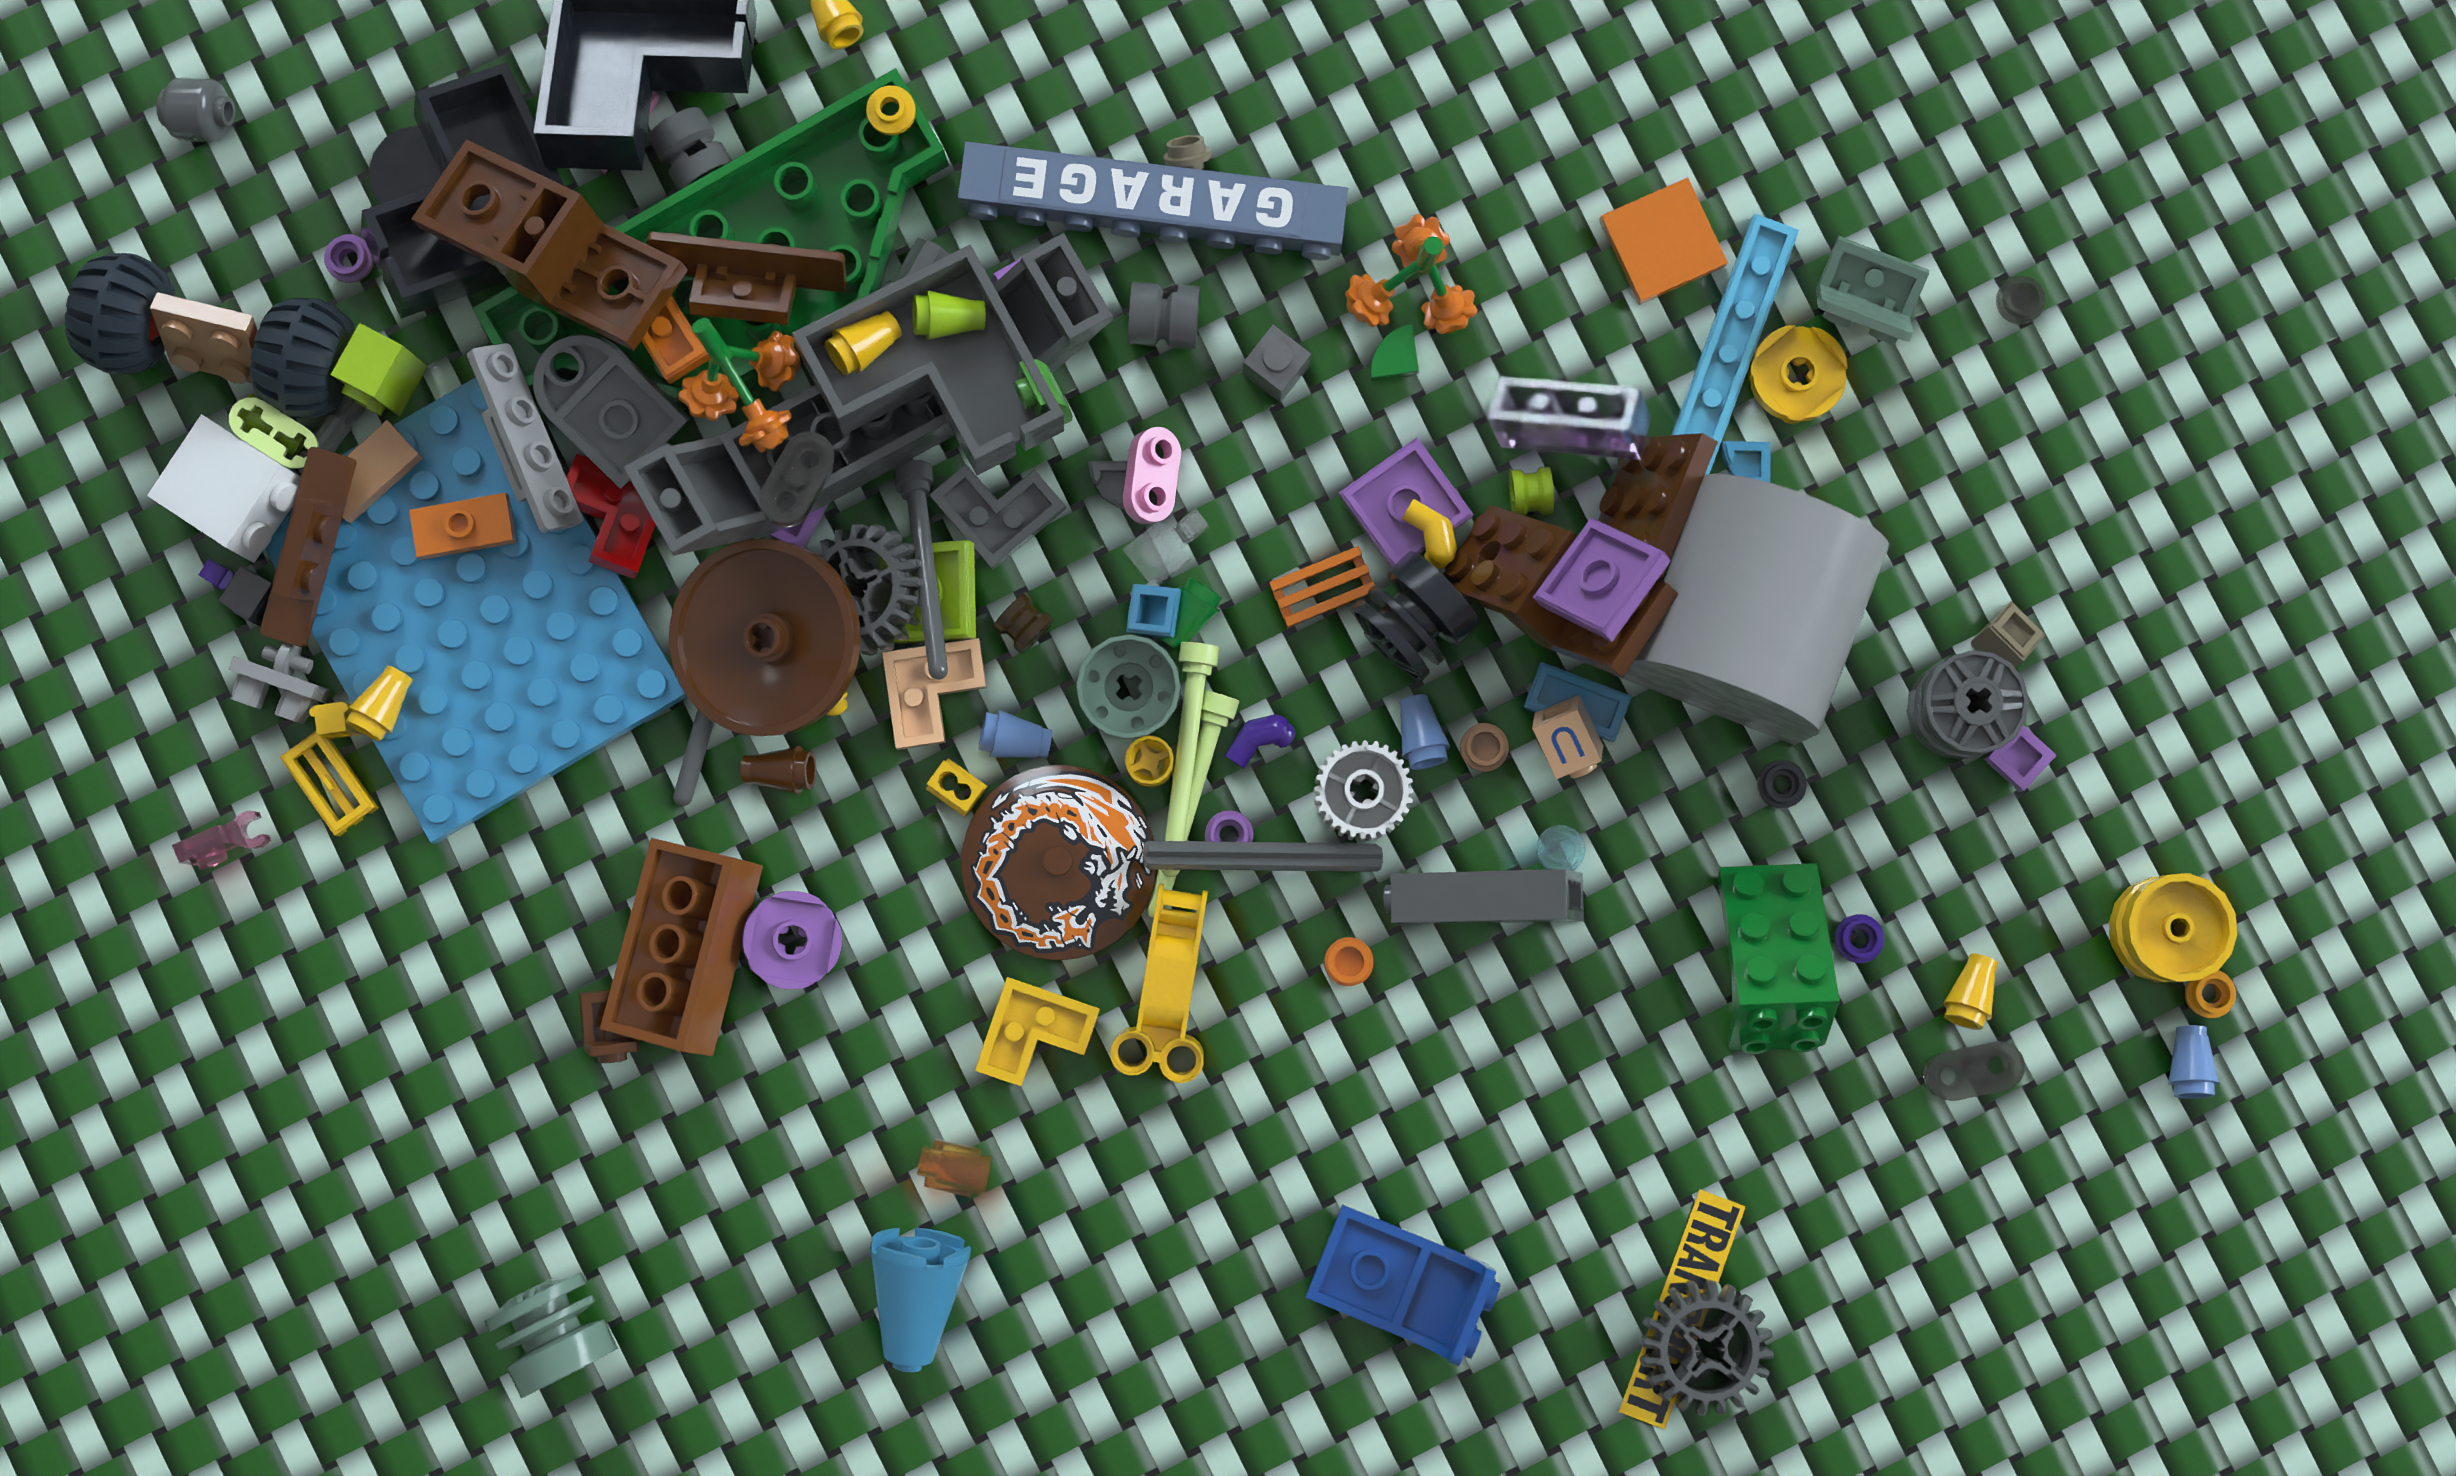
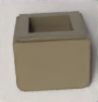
M2010 601L1973 638L1970 644L1977 651L1995 653L2016 668L2028 657L2045 634Z

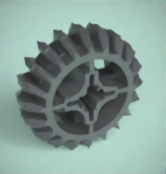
M859 523L852 525L851 532L843 528L835 530V542L829 539L821 540L820 544L823 555L818 556L836 570L848 587L858 616L863 617L866 624L865 627L860 628V651L864 655L872 656L877 654L878 647L880 650L885 651L894 649V638L902 641L909 639L906 624L917 626L922 623L914 612L916 607H920L918 587L922 586L923 579L916 576V570L921 566V562L918 559H913L915 547L912 544L903 543L904 537L900 533L895 531L887 532L885 527L873 524L868 529L866 525ZM873 551L877 552L885 560L889 568L885 570L873 569L872 564L865 561L863 554ZM862 591L865 593L863 598L860 597L862 596Z
M1712 1279L1706 1280L1703 1294H1700L1696 1282L1690 1280L1686 1282L1687 1297L1685 1298L1682 1297L1676 1288L1668 1289V1296L1673 1302L1670 1307H1667L1659 1300H1655L1653 1307L1662 1314L1658 1321L1651 1317H1644L1642 1323L1649 1329L1654 1330V1335L1640 1336L1638 1343L1642 1347L1653 1349V1352L1642 1355L1639 1360L1643 1367L1657 1366L1648 1374L1646 1379L1652 1386L1665 1382L1659 1392V1396L1665 1401L1672 1399L1678 1393L1676 1407L1683 1412L1689 1408L1694 1399L1695 1413L1699 1416L1706 1415L1709 1401L1712 1402L1715 1412L1723 1415L1726 1413V1398H1729L1736 1407L1740 1408L1744 1406V1400L1739 1394L1743 1388L1753 1395L1758 1394L1759 1388L1750 1380L1754 1374L1761 1378H1768L1770 1373L1766 1368L1758 1364L1759 1359L1768 1360L1774 1357L1773 1350L1759 1346V1343L1769 1340L1773 1335L1772 1331L1768 1328L1755 1329L1765 1319V1314L1759 1309L1747 1313L1753 1302L1750 1296L1744 1294L1734 1301L1736 1288L1730 1284H1726L1718 1295L1717 1283ZM1703 1308H1717L1726 1311L1719 1320L1714 1318L1710 1323L1702 1327L1693 1326L1683 1318L1687 1314ZM1737 1323L1743 1338V1351L1738 1365L1730 1358L1727 1350L1728 1343L1735 1334L1732 1329ZM1673 1329L1684 1341V1352L1678 1359L1680 1366L1674 1372L1668 1358V1343ZM1689 1332L1709 1342L1715 1338V1342L1710 1344L1715 1347L1714 1352L1722 1358V1362L1720 1363L1712 1356L1708 1357L1704 1353L1696 1356V1353L1701 1352V1350L1696 1347L1697 1342L1690 1337ZM1710 1368L1718 1369L1727 1376L1723 1381L1710 1386H1694L1686 1383L1692 1375L1697 1378L1703 1371Z

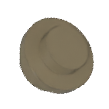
M1200 135L1182 136L1166 143L1167 153L1163 156L1166 166L1199 170L1204 168L1203 162L1208 161L1212 157L1210 147L1205 146L1204 137Z

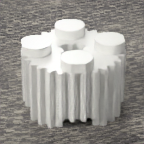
M1354 741L1350 748L1345 744L1342 745L1340 752L1334 750L1331 757L1327 756L1324 765L1320 766L1318 771L1320 775L1316 776L1314 782L1318 785L1313 790V794L1317 795L1314 799V804L1316 805L1317 813L1323 817L1322 822H1330L1331 826L1329 829L1331 831L1338 829V836L1342 837L1344 834H1348V840H1352L1354 836H1357L1359 842H1362L1364 839L1372 841L1376 838H1381L1386 834V831L1389 833L1395 829L1394 824L1398 826L1404 820L1402 817L1409 812L1407 807L1412 804L1413 799L1409 796L1413 794V789L1408 788V786L1413 781L1412 778L1406 777L1409 769L1402 768L1404 760L1396 758L1398 752H1388V745L1385 744L1380 748L1378 741H1375L1373 745H1368L1367 741H1363L1361 746H1359ZM1364 779L1369 780L1373 784L1370 791L1376 793L1375 800L1365 799L1363 803L1355 801L1353 799L1355 793L1350 791V784L1360 785Z

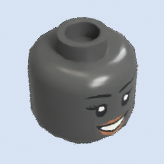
M187 77L173 79L159 93L156 104L157 116L161 125L166 127L171 136L182 141H218L226 133L228 126H231L235 120L236 111L233 100L228 97L224 87L213 79Z

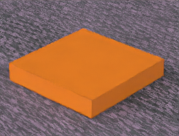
M1688 177L1603 214L1599 219L1639 305L1720 270L1728 264Z

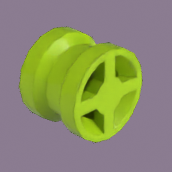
M1539 467L1535 473L1526 474L1520 469L1510 470L1509 494L1512 512L1523 516L1528 512L1536 511L1543 516L1553 515L1554 489L1550 468Z

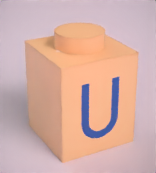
M1580 695L1535 713L1532 729L1556 779L1566 775H1570L1571 778L1584 776L1592 772L1597 767V763L1602 761L1603 744Z

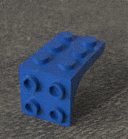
M1342 1204L1305 1297L1414 1342L1447 1359L1449 1363L1459 1367L1463 1357L1471 1359L1476 1351L1482 1333L1481 1330L1477 1329L1476 1324L1482 1309L1488 1312L1491 1311L1500 1289V1283L1496 1282V1271L1489 1264Z

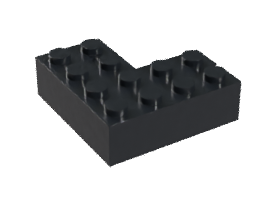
M553 0L534 127V136L545 168L642 171L652 91L749 93L752 66L751 50L754 48L757 21L754 0Z
M508 63L415 92L414 118L441 175L467 139L565 186L557 168H545L534 136L535 121ZM433 187L364 209L361 214V234L378 271L383 270L384 284L401 319L508 281L496 266L420 229L415 224L412 217ZM491 194L476 198L471 206V210L476 211L485 207L490 200Z

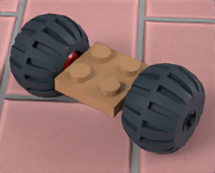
M109 253L93 258L80 269L72 283L65 313L67 341L71 349L85 363L105 373L133 374L145 371L154 366L166 350L170 363L184 371H202L215 374L237 384L252 383L255 393L261 400L290 418H317L334 412L343 402L345 395L341 391L344 384L333 377L331 373L356 328L351 319L341 310L321 299L292 298L281 301L267 312L260 323L259 330H257L253 315L176 297L175 288L169 276L156 264L136 254Z

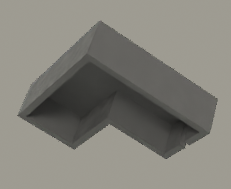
M971 244L792 332L797 351L842 435L931 391L977 476L1015 457V445L1021 443L1024 451L1064 432V414ZM926 290L970 300H984L986 309L985 329L972 330L927 340L925 335H914L912 325L913 296L925 295ZM889 311L897 320L902 336L896 339L892 345L860 374L853 371L846 376L843 375L831 361L825 348V341L832 337L833 330ZM1021 361L1026 365L1046 402L1047 413L1037 417L1033 407L1027 410L1023 407L1014 387V382L1019 380L1018 370L1019 362Z

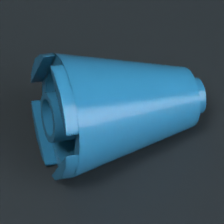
M891 1228L879 1231L873 1235L870 1248L883 1355L886 1360L893 1363L892 1366L896 1370L918 1372L922 1370V1366L930 1364L934 1359L968 1265L971 1248L970 1245L964 1248V1239L947 1232L915 1228L914 1237H899L900 1228Z

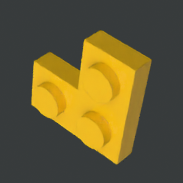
M1007 977L975 1071L1023 1086L1038 1040L1085 1055L1100 1008Z

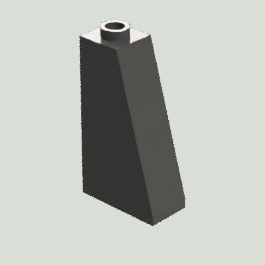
M1568 869L1390 874L1391 884L1385 885L1384 909L1386 914H1391V923L1584 922L1583 873Z

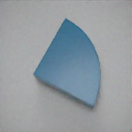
M1722 441L1720 453L1726 469L1731 475L1770 483L1771 442Z

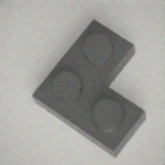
M967 464L929 494L931 499L965 539L974 542V549L992 570L1066 510V505L1035 469L998 500Z

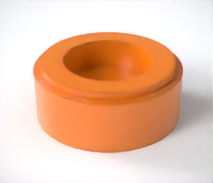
M1352 937L1341 938L1327 949L1324 957V967L1330 979L1342 986H1355L1364 982L1369 977L1373 969V955L1363 941Z

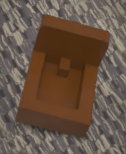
M610 989L578 993L583 1051L590 1057L597 1056V1063L627 1060V1052L639 1051V1041L637 1039L600 1029Z

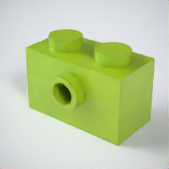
M359 323L331 375L344 384L341 393L355 400V403L379 416H382L385 409L401 416L428 366L403 345Z

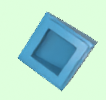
M1133 584L1126 632L1139 637L1174 638L1181 589Z

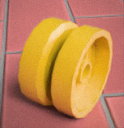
M2189 873L2148 877L2127 887L2114 903L2109 920L2110 943L2120 962L2136 976L2157 983L2197 981L2218 971L2231 956L2238 934L2236 914L2226 894L2208 879ZM2171 924L2174 925V935L2170 930Z

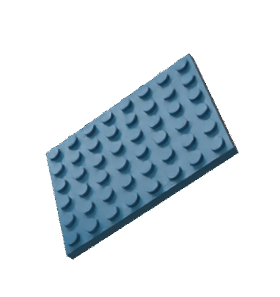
M476 377L394 424V427L416 449L423 459L355 521L349 523L342 517L311 630L352 703L382 674L387 665L402 671L413 680L405 695L392 734L386 733L381 742L375 740L373 742L430 843L433 844L439 843L687 698L677 679L673 666L620 574L588 562L598 536L584 512L580 511L583 522L576 527L542 533L539 530L528 501L518 503L481 415L489 407ZM356 447L350 449L349 451L343 453L342 455L347 456V455H348L349 453H351ZM505 492L510 496L517 543L424 560L416 557L410 509ZM293 507L289 510L273 534L269 545L265 548L276 569Z

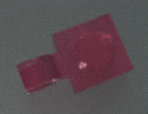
M242 812L233 821L223 826L216 825L172 845L179 863L198 865L200 869H206L227 860L228 855L226 852L238 846L251 849L265 847L271 842L270 835L261 834L251 839L247 834L248 825L252 821L261 818L260 812Z

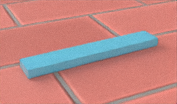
M1755 213L1749 223L1671 434L1703 433L1718 441L1705 475L1710 474L1799 233L1798 229Z

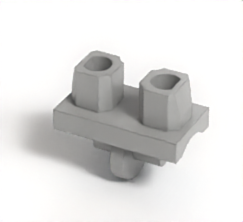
M283 642L280 648L266 645L262 651L261 656L263 659L274 662L273 670L233 656L228 669L238 673L234 682L232 700L261 709L270 685L282 688L283 692L274 714L301 724L306 722L310 715L309 710L316 701L326 703L330 690L292 677L295 670L309 674L313 667V660L301 656L302 647Z

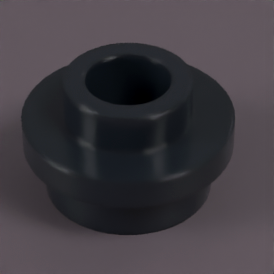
M1777 760L1769 763L1761 770L1757 779V789L1760 797L1766 804L1777 809L1790 808L1799 803L1804 797L1807 788L1806 777L1802 769L1795 763L1787 760ZM1776 776H1783L1788 780L1789 789L1785 794H1780L1773 788V780Z

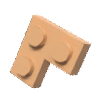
M979 638L945 643L948 674L940 680L932 678L929 674L925 646L882 652L897 750L946 743L939 695L987 688Z

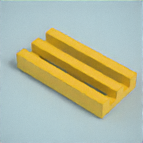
M315 731L280 756L284 765L334 836L340 837L347 832L346 829L351 825L358 824L368 813L372 814L379 809L331 739L319 736ZM316 744L322 749L360 803L357 808L353 806L313 749ZM302 754L345 813V816L340 820L297 760Z

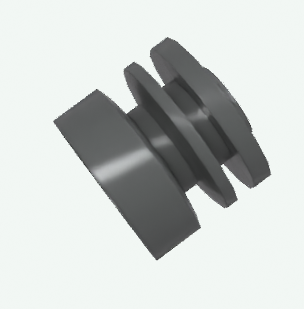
M1972 650L1940 661L1919 675L1909 692L1906 713L1912 733L1924 748L1942 758L1963 760L2000 749L2014 739L2027 719L2029 697L2024 679L2010 662L1995 653ZM1976 694L1979 698L1976 703L1978 710L1971 713L1967 709L1970 703L1968 696Z

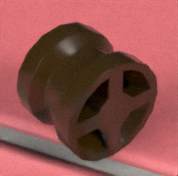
M1023 593L1004 610L994 623L993 628L999 634H1007L1014 640V648L1020 654H1023L1044 635L1054 622V619L1047 612L1040 613L1033 606V599L1027 593Z

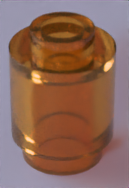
M935 1139L932 1148L923 1147L917 1175L925 1177L924 1187L965 1197H971L972 1193L984 1195L993 1157L981 1154L982 1149Z

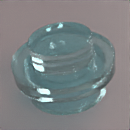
M1556 825L1546 829L1539 837L1536 847L1538 860L1547 870L1568 869L1574 871L1581 865L1586 852L1585 842L1580 833L1565 825Z

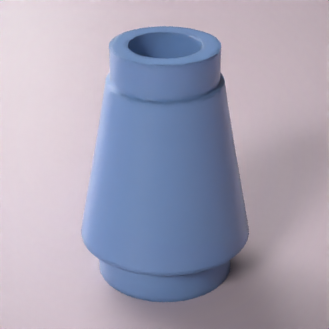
M1419 694L1402 699L1399 704L1401 708L1403 759L1408 760L1410 769L1413 770L1426 769L1443 764L1448 760L1446 750L1450 748V745L1429 703L1428 696Z
M998 710L997 714L986 712L982 723L978 750L989 752V757L1047 758L1052 730L1045 729L1042 726Z
M2186 1025L2176 1027L2168 1083L2174 1086V1097L2202 1099L2215 1096V1085H2219L2220 1082L2209 1037L2207 1036V1027Z

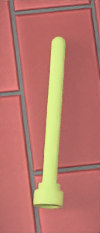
M1181 642L1178 662L1183 663L1182 672L1187 673L1165 841H1184L1205 680L1206 676H1211L1212 667H1217L1220 647L1215 645ZM1162 870V872L1168 877H1174L1180 870Z
M1204 690L1200 718L1203 723L1197 740L1184 841H1187L1221 727H1227L1229 719L1234 720L1239 704L1237 699ZM1159 869L1146 908L1148 916L1152 919L1154 918L1159 883L1164 884V889L1172 890L1176 876L1168 877L1164 875L1162 870Z

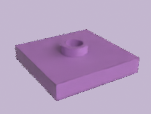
M1417 437L1338 494L1390 568L1395 566L1409 551L1416 552L1419 555L1426 551L1423 532L1402 520L1413 499L1447 517L1453 525V530L1460 527L1474 515Z
M1590 518L1533 598L1541 607L1612 642L1671 560L1665 552Z

